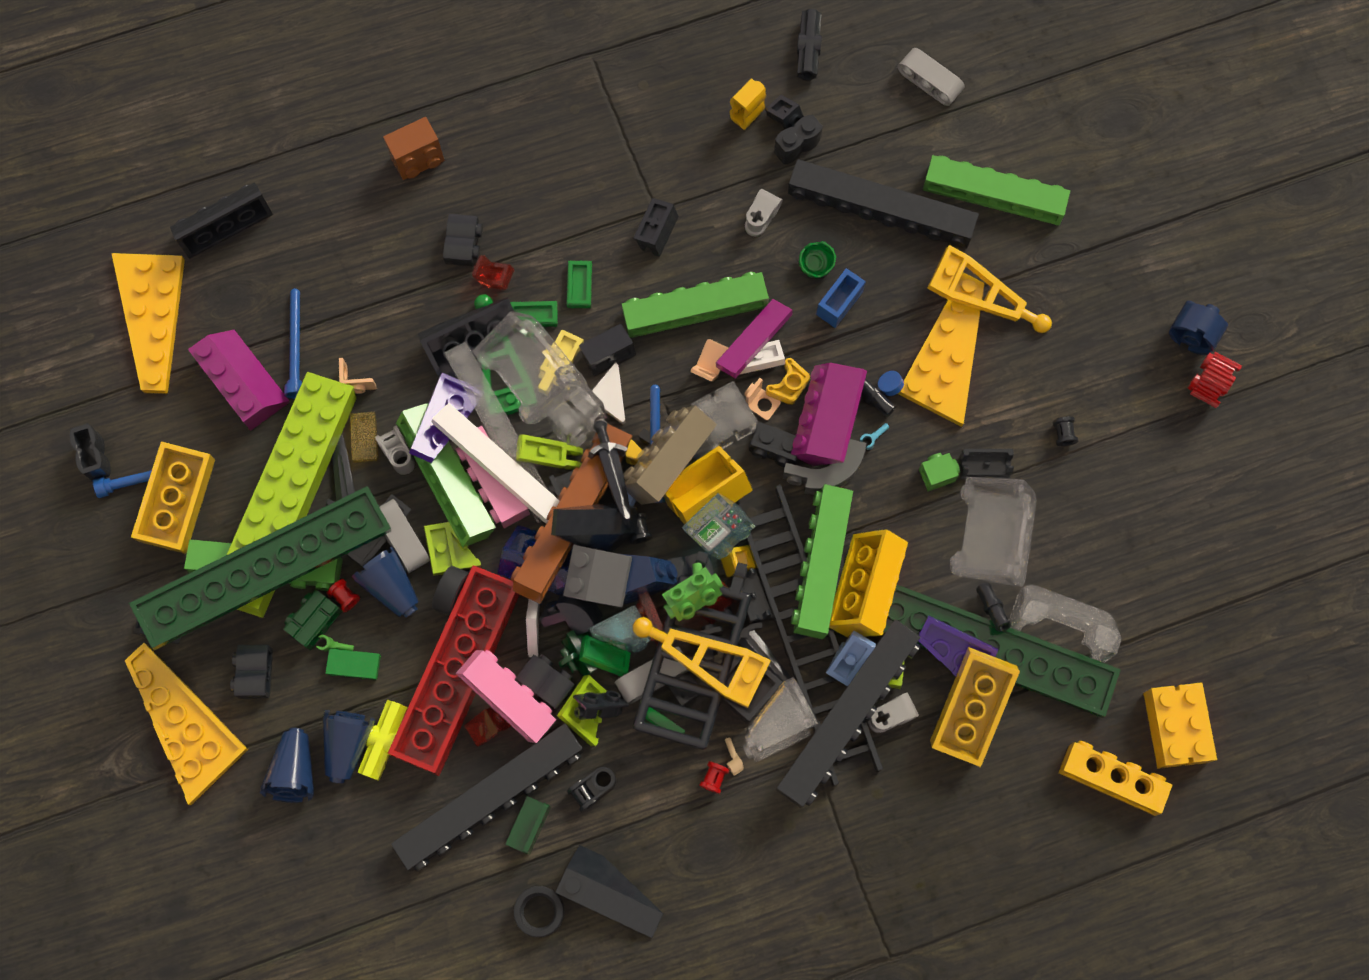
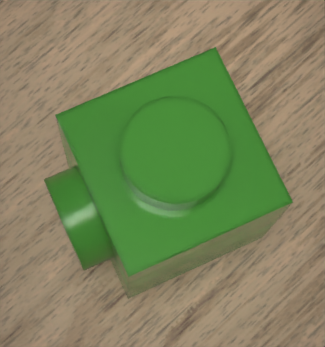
M937 453L928 457V461L921 464L919 472L927 491H931L955 482L959 476L960 469L955 459L952 460L950 453L945 455Z

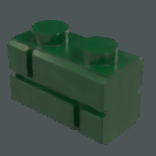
M317 590L313 593L309 592L304 596L301 601V608L296 613L292 612L284 622L286 626L283 628L284 631L310 651L320 640L318 636L324 635L343 612Z

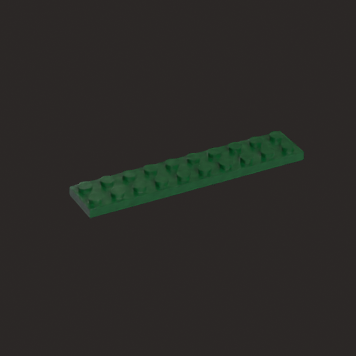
M368 486L130 602L129 605L154 651L391 532V527Z
M896 584L883 634L886 633L896 619L919 635L929 615L997 648L998 652L995 657L1017 665L1020 671L1015 685L1101 718L1106 716L1121 669L1013 628H1009L1004 632H997L992 620ZM919 641L917 642L921 649L929 651Z

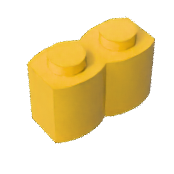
M750 79L730 100L732 107L730 110L731 120L743 130L765 110L766 89L761 82L754 81L753 79Z

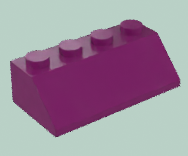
M235 330L207 335L188 349L250 431L290 403L289 399L284 396L282 390Z
M835 363L814 366L808 392L805 395L803 411L799 418L797 434L793 441L792 455L797 456V459L811 466L844 462L867 374L866 370Z

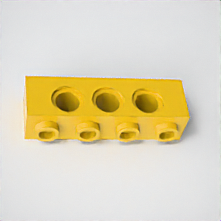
M1084 741L1074 742L1069 745L1059 774L1154 816L1162 814L1172 788V784L1165 782V777L1156 773L1149 775L1142 772V768L1134 763L1127 762L1124 764L1117 761L1118 757L1109 752L1103 751L1101 754L1092 750L1093 746ZM1088 759L1096 763L1097 770L1095 773L1087 769L1086 762ZM1112 770L1120 773V783H1115L1111 779ZM1137 780L1141 781L1145 786L1143 794L1137 792L1135 788Z

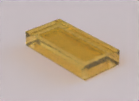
M375 412L350 414L352 461L354 463L378 461L377 440L375 438L377 436Z

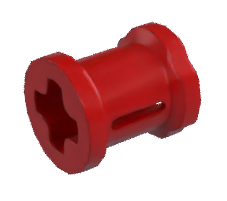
M340 579L329 588L327 595L333 597L341 605L343 612H347L359 602L360 596L354 594L346 586L347 582L344 579Z
M708 761V771L704 781H701L699 786L720 794V786L725 774L729 773V769Z

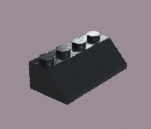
M254 182L241 187L239 191L230 196L220 198L218 202L209 207L199 209L194 215L178 220L170 229L179 246L187 257L191 259L272 216L273 213Z

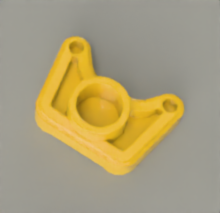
M787 358L784 364L786 376L779 384L768 385L765 393L767 396L786 404H794L809 383L810 375L792 358Z

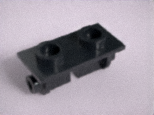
M607 691L606 693L586 692L585 694L573 695V698L579 703L578 707L574 710V715L580 720L596 719L597 713L600 718L618 717L622 713V707H629V704L615 691Z

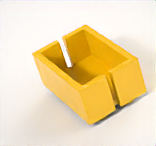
M717 446L683 469L664 494V498L670 509L680 517L687 528L696 530L702 525L698 521L700 518L705 522L709 521L703 516L705 513L712 519L722 512L725 507L731 506L753 490L745 471L720 446ZM721 498L726 502L724 506L719 502ZM716 503L719 505L717 509L714 507ZM710 508L716 512L714 515L708 511Z
M1202 683L1185 684L1177 687L1151 688L1144 692L1157 769L1204 764L1217 760Z

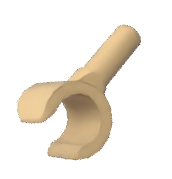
M726 738L725 742L733 759L726 765L735 776L743 770L744 766L735 751L731 738Z

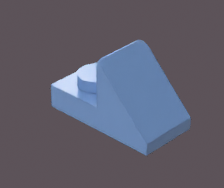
M853 631L847 641L841 643L826 673L848 686L874 650L876 643Z

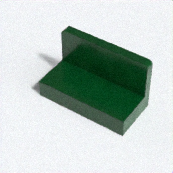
M527 796L505 845L530 855L551 806Z

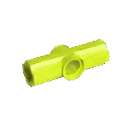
M387 700L378 724L373 727L368 737V748L358 773L378 781L380 780L390 756L388 751L408 707Z

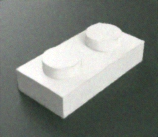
M779 340L768 342L740 374L784 365L785 357Z

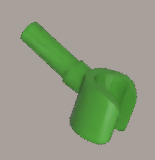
M326 635L318 636L321 639L327 640L325 647L316 646L325 652H328L329 649L354 650L353 645L335 642Z

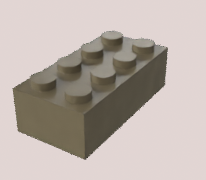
M696 405L672 411L666 419L668 423L663 430L660 428L651 438L653 443L649 448L646 447L637 456L639 461L636 465L628 468L623 474L627 493L641 505L661 500L717 426Z

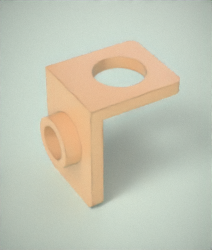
M708 339L697 365L692 367L690 372L709 381L715 380L720 373V369L716 368V361L724 354L728 347Z
M339 358V379L341 383L353 386L355 394L364 393L365 390L377 389L372 378L348 380L347 364L343 358Z
M759 378L755 385L752 383L744 394L746 396L745 407L768 421L781 402L766 395L765 390L762 389L763 380ZM762 399H767L771 402L772 407L769 411H761L758 408V402Z

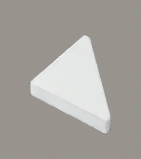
M615 363L591 391L588 399L621 424H624L625 415L619 367Z
M530 599L526 615L529 657L533 655L538 657L540 604Z

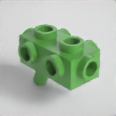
M694 563L692 565V576L662 594L667 602L663 607L671 619L676 617L679 622L683 619H690L697 610L705 605H713L717 598L722 595L720 588L723 587L721 580L716 573L711 575L706 567L702 569L701 563Z

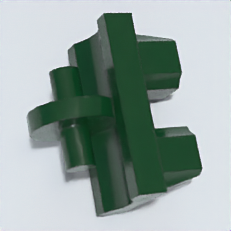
M573 630L567 633V637L562 640L565 648L560 650V653L564 659L558 664L561 668L569 666L572 673L578 670L582 678L584 675L592 676L597 667L579 661L582 639L586 635H590L588 632L576 635Z

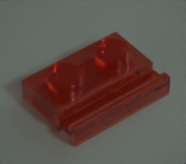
M649 593L640 594L638 596L639 602L636 604L640 617L648 618L652 622L653 627L662 631L663 625ZM649 637L651 641H655L657 646L659 641L652 637Z

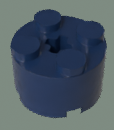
M1186 301L1169 330V335L1178 345L1182 342L1189 345L1187 350L1190 352L1208 355L1209 352L1211 353L1216 349L1228 327V323L1219 315L1220 310L1216 306L1211 304L1203 306L1193 301Z

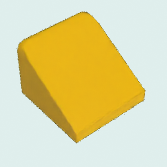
M630 440L625 456L628 464L636 465L639 461L637 456L642 449L633 440Z
M748 545L728 548L720 554L727 577L733 576L738 562L746 564L747 571L750 568L756 569Z

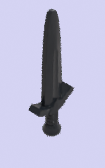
M599 420L594 423L593 429L598 434L600 444L590 450L588 457L592 459L599 455L617 509L624 520H629V498L619 455L624 457L628 448L617 443H611L607 433V422Z
M342 434L332 455L336 501L355 492L348 453ZM328 499L326 504L328 506L334 503L335 501H331Z
M725 606L720 610L721 612L734 615L730 606ZM754 623L747 627L743 625L738 643L743 648L771 660L767 669L783 682L782 688L794 698H799L800 692L796 684L755 632L756 629H762V623Z

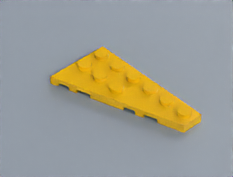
M111 253L140 388L144 393L168 394L185 259L183 256Z
M963 272L954 291L982 300L984 282ZM951 300L947 301L904 379L902 390L898 393L904 398L961 427L964 424L980 317L979 309Z
M143 643L125 662L144 700V706L151 716L153 726L166 756L173 766L177 781L184 791L187 804L192 805L248 749L146 643Z

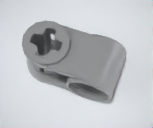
M760 189L746 214V232L754 237L762 235L772 218L777 214L783 199L764 189Z
M397 425L390 432L382 436H375L384 455L387 456L397 473L406 475L413 471L415 467L414 458L409 454V449L406 446L407 443ZM407 457L405 463L397 464L399 458Z
M908 692L878 707L868 721L869 728L876 733H882L918 717L919 714ZM885 717L886 721L884 723H877L876 718Z

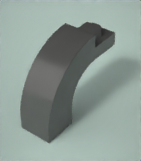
M850 439L844 462L831 464L822 469H810L786 463L782 479L787 480L792 485L806 484L804 494L815 495V492L820 491L824 484L842 488L857 473L867 443Z

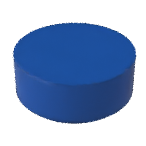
M888 371L880 377L878 386L883 394L893 396L902 390L904 381L898 372Z

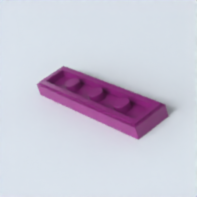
M772 299L716 361V368L736 379L792 316V309Z

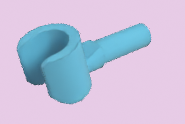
M885 423L872 434L867 433L861 436L860 442L867 438L872 441L866 447V450L874 447L875 440L889 428V425Z

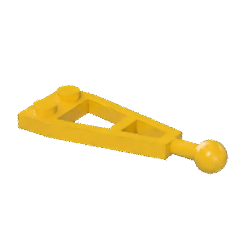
M950 245L946 248L927 287L929 290L948 300L1006 319L1017 321L1021 317L1032 323L1034 330L1038 333H1045L1050 330L1052 321L1048 315H1036L1025 309L1027 302L973 258ZM965 267L990 286L984 301L954 291ZM997 293L1015 306L1014 310L993 304Z
M640 617L633 623V632L636 636L640 638L649 636L662 642L661 649L722 696L746 708L749 707L771 660L746 648L670 629L667 634L653 627L652 622L645 617ZM675 639L699 646L692 661L672 646ZM708 648L743 658L728 688L699 667Z

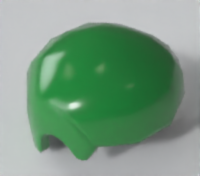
M826 242L809 243L800 252L798 263L801 271L810 278H822L827 276L835 267L836 255L834 249Z

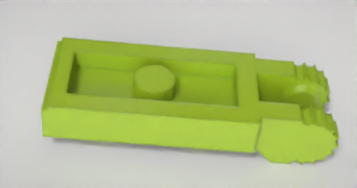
M524 434L518 436L516 460L568 470L580 468L582 465L578 461L566 459V454L581 456L583 454L581 447L567 445L566 442Z

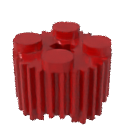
M1209 352L1200 365V368L1203 369L1201 375L1196 374L1187 389L1191 390L1190 394L1217 408L1221 403L1217 400L1218 397L1227 394L1236 379L1232 375L1234 370L1236 372L1240 371L1242 365L1217 352H1214V354Z

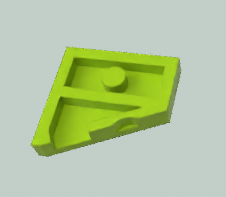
M449 522L424 526L433 576L444 574L451 565L462 570H470L473 565L481 568L480 560L476 559L468 549V546L462 547Z
M584 675L557 717L590 746H596L599 738H596L598 723L602 722V718L598 716V713L596 719L580 720L576 718L574 710L578 707L579 703L573 698V695L585 694L586 692L606 693L607 691L590 675Z

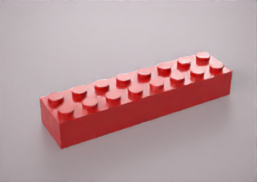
M472 566L388 751L389 755L440 776L476 695V692L456 672L476 650H483L484 652L488 650L494 654L520 594L513 591V581L477 566Z

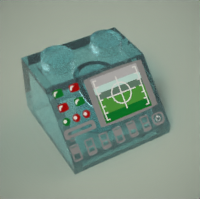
M717 493L682 528L709 555L720 560L728 556L739 541L746 539L750 535L755 524L739 505Z
M635 605L589 628L592 638L628 652L632 650L634 653L646 648L648 646L646 643L650 641L649 636L640 638L633 632V623L641 617Z

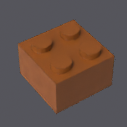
M423 117L383 136L390 157L402 180L414 178L420 172L428 168H435L445 161L439 140L427 117Z

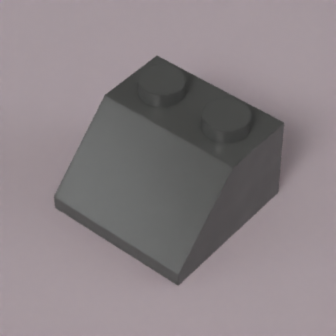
M574 545L563 596L623 607L632 557Z

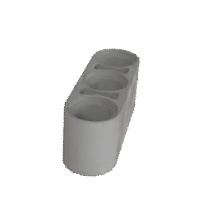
M912 48L898 64V70L905 78L943 105L949 106L965 88L964 83L959 77L918 48Z
M392 499L381 505L380 509L391 527V532L384 536L390 546L396 551L406 572L409 574L429 562L430 558L396 501Z
M675 647V649L682 653L679 647ZM664 658L660 673L678 678L690 670L679 662ZM653 659L615 681L622 697L628 704L641 699ZM656 683L654 691L663 687L664 685Z

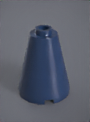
M393 547L374 557L363 566V571L360 573L357 571L352 576L355 582L398 617L404 615L407 618L418 609L415 606L419 602Z
M325 710L323 713L325 775L330 777L329 781L345 783V779H351L368 737L375 725V719L371 717L370 722L364 721L365 715L344 711H336V715H329L330 710Z
M289 728L288 731L283 732L261 785L260 793L264 797L269 793L273 795V800L293 803L302 802L303 797L308 796V801L313 798L314 789L309 736L304 733L303 729Z

